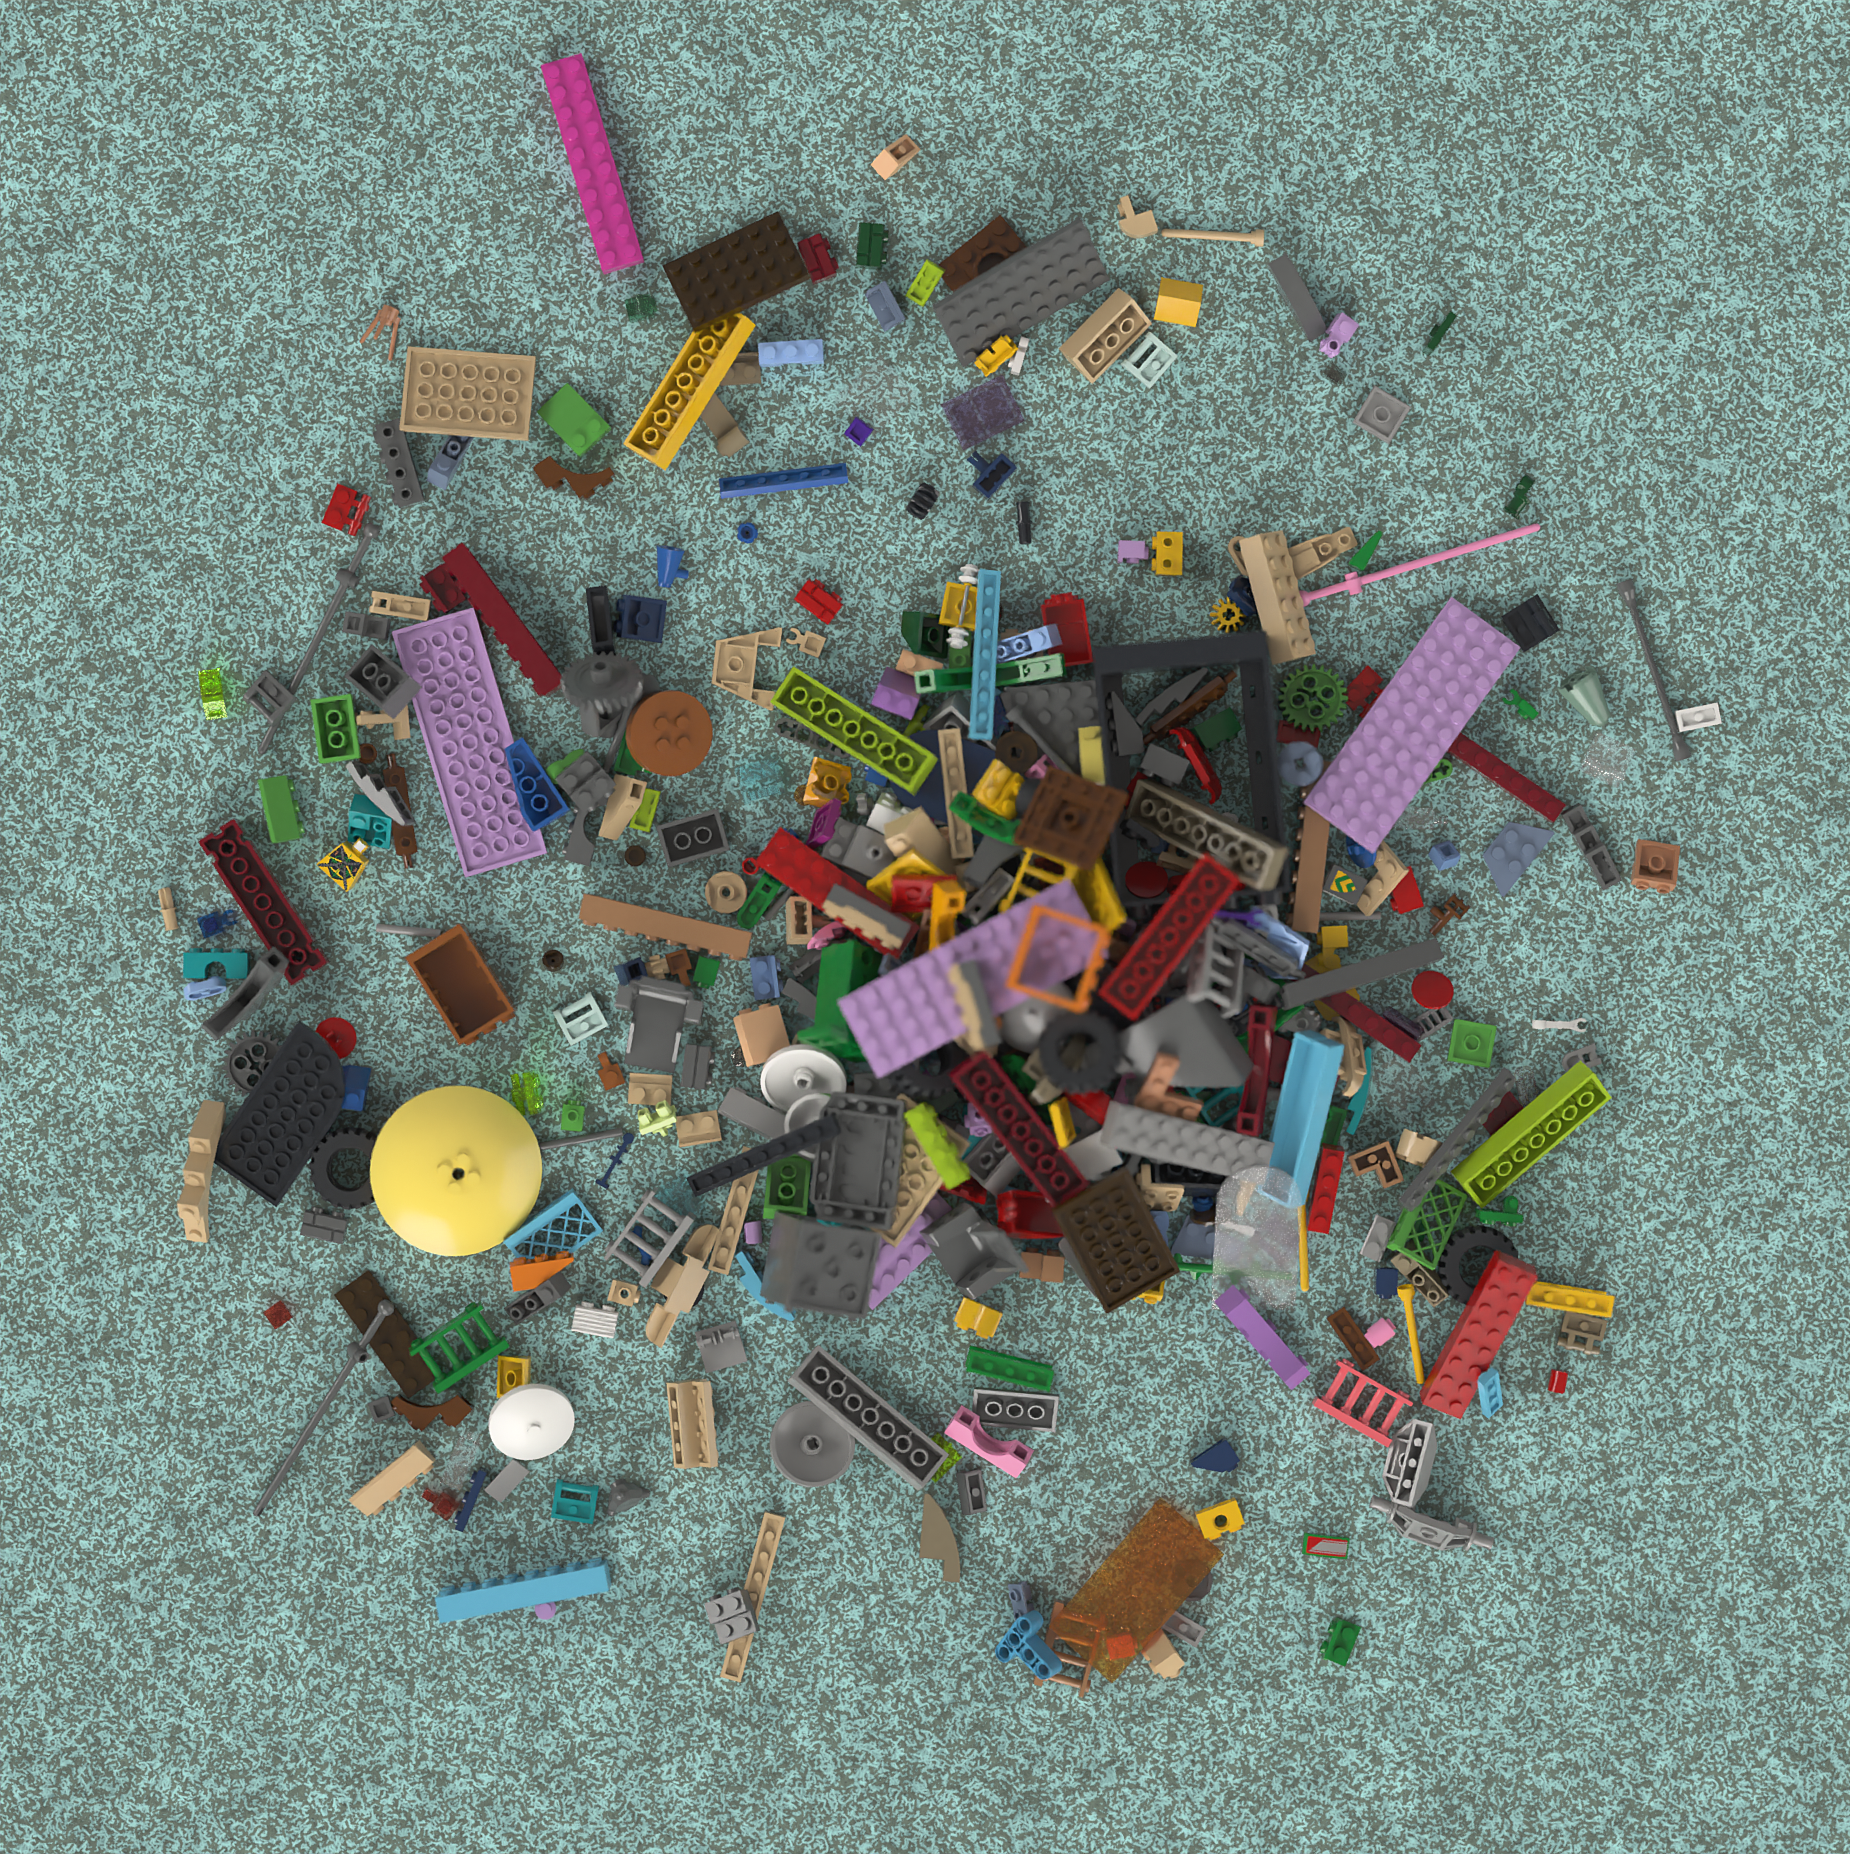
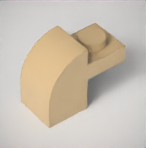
M1129 196L1120 198V204L1117 205L1120 217L1124 216L1125 219L1120 220L1118 225L1124 234L1132 238H1145L1158 232L1152 210L1135 215Z

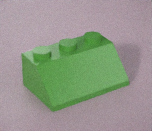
M352 694L310 700L319 764L361 758Z
M288 775L258 780L271 842L279 844L303 838L302 833H305L303 821H299L297 814L300 812L298 800H294L293 792L296 791L294 780L289 779Z

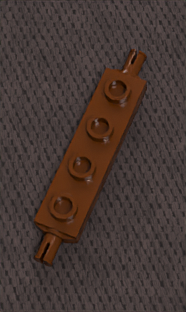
M1231 670L1223 677L1218 675L1152 725L1150 732L1143 737V744L1147 746L1155 738L1160 742L1165 738H1169L1172 735L1169 730L1186 725L1191 718L1205 711L1215 700L1222 698L1228 691V683L1238 677L1237 674Z
M396 754L386 755L388 768L382 771L384 783L387 787L397 788L411 812L404 767L397 766ZM392 819L395 854L403 856L404 869L408 868V863L409 868H413L411 855L418 852L414 826H402Z

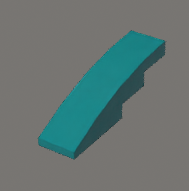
M1367 1047L1364 1053L1367 1074L1364 1075L1361 1087L1353 1095L1348 1109L1355 1112L1346 1132L1355 1135L1358 1130L1370 1093L1373 1073V1048Z

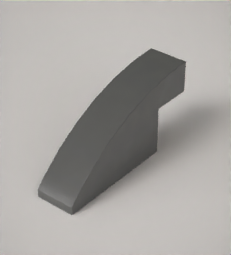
M1287 253L1270 262L1267 268L1278 284L1276 290L1309 343L1326 333L1327 328L1321 314Z

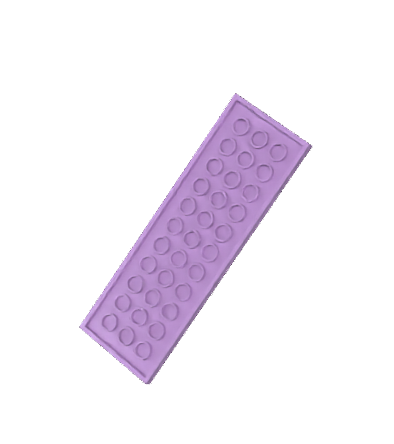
M1451 597L1303 803L1371 853H1374L1521 647Z
M469 608L392 631L403 671L422 687L412 698V702L465 878L547 854L541 829L533 832L520 811V805L505 753V748L513 744L514 739L475 609Z
M1068 879L837 1001L878 1078L969 1030L968 1025L964 1026L960 1014L964 1013L962 1005H957L954 993L957 992L955 984H950L947 972L951 971L949 966L975 958L993 1017L1032 997L1005 986L1033 904L1091 923ZM1042 914L1019 984L1042 992L1087 968L1098 938L1097 932ZM1105 947L1102 952V955L1105 956L1104 958L1109 956Z

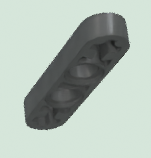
M780 718L775 723V732L781 737L841 758L851 756L847 752L841 754V749L836 747L835 752L831 751L830 749L834 745L831 742L828 747H821L818 744V739L821 736L800 722L788 718ZM784 721L788 722L787 726L793 729L794 724L798 725L795 730V737H790L792 734L790 731L781 733L778 725L783 724ZM806 728L810 731L808 740L799 739L798 732L800 729Z

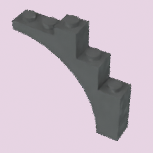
M985 835L962 880L981 889L987 879L1001 865L1018 855L1026 853V851H1023L1024 847L1005 843Z

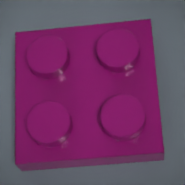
M833 798L816 810L806 846L814 850L818 846H822L827 840L832 839L835 833V821L838 820L841 814L839 808L842 801Z

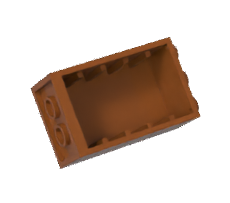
M459 923L405 957L459 1045L465 1043L466 1046H469L479 1040L477 1035L480 1033L488 1034L498 1028L496 1026L498 1022L506 1023L516 1017L514 1012L518 1009L464 923Z

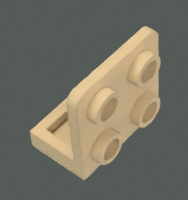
M1141 1164L1139 1172L1134 1177V1182L1148 1209L1166 1212L1176 1210L1183 1195L1184 1186L1151 1183L1150 1165Z

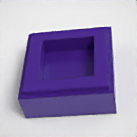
M857 416L844 434L861 447L874 429Z

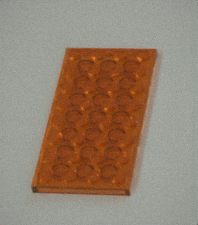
M1160 1497L1051 1621L1048 1627L1113 1684L1225 1554L1207 1538L1205 1539L1194 1526Z

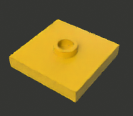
M1061 1096L1050 1105L1060 1148L1067 1147L1076 1137L1067 1097Z

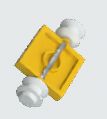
M966 564L960 568L964 575L959 576L958 579L964 585L948 581L946 583L938 624L954 627L948 630V633L952 636L947 638L946 641L950 644V647L956 649L967 646L964 637H968L969 633L966 630L975 631L977 587L972 586L978 584L976 575H978L979 569L973 564Z

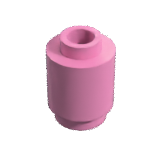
M1381 1318L1367 1329L1368 1332L1364 1336L1376 1348L1378 1345L1382 1346L1395 1335L1393 1330L1396 1327L1389 1318L1386 1320Z

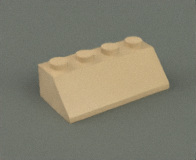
M1118 288L1063 343L1059 350L1093 384L1152 323L1134 299Z
M922 807L884 824L885 842L898 859L914 849L947 875H957L953 866L963 862L960 858L952 859L949 843Z
M419 1440L354 1493L349 1501L367 1517L371 1513L377 1515L385 1508L382 1505L388 1499L391 1502L401 1495L399 1490L404 1486L409 1488L418 1481L415 1478L421 1472L425 1475L433 1469L432 1463L436 1459Z

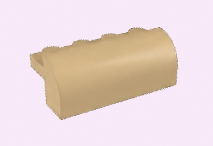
M692 1379L666 1383L674 1468L718 1467L719 1454L716 1449L717 1433L714 1427L715 1411L712 1405L713 1390L710 1381H707V1379Z

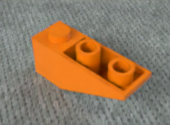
M559 1251L553 1256L539 1254L533 1259L526 1260V1257L513 1259V1262H510L513 1292L535 1289L573 1262V1253Z

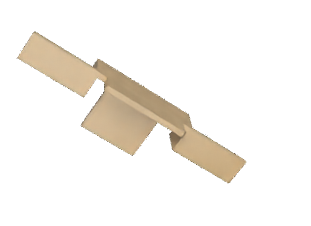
M704 1224L696 1228L682 1251V1254L688 1257L685 1265L682 1266L667 1257L651 1284L652 1288L668 1297L664 1306L656 1303L646 1324L648 1340L661 1349L680 1311L689 1314L710 1272L702 1267L721 1229L714 1225Z

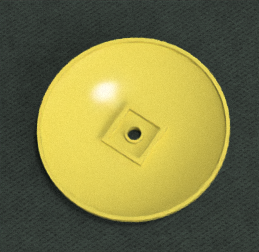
M461 1085L444 1086L425 1091L399 1107L382 1127L373 1148L370 1164V1181L374 1199L389 1226L413 1246L430 1253L445 1256L476 1254L500 1244L504 1239L511 1236L531 1213L536 1203L542 1180L540 1148L532 1128L521 1113L509 1102L492 1092ZM455 1168H462L464 1170V1176L461 1179L452 1177V1172Z

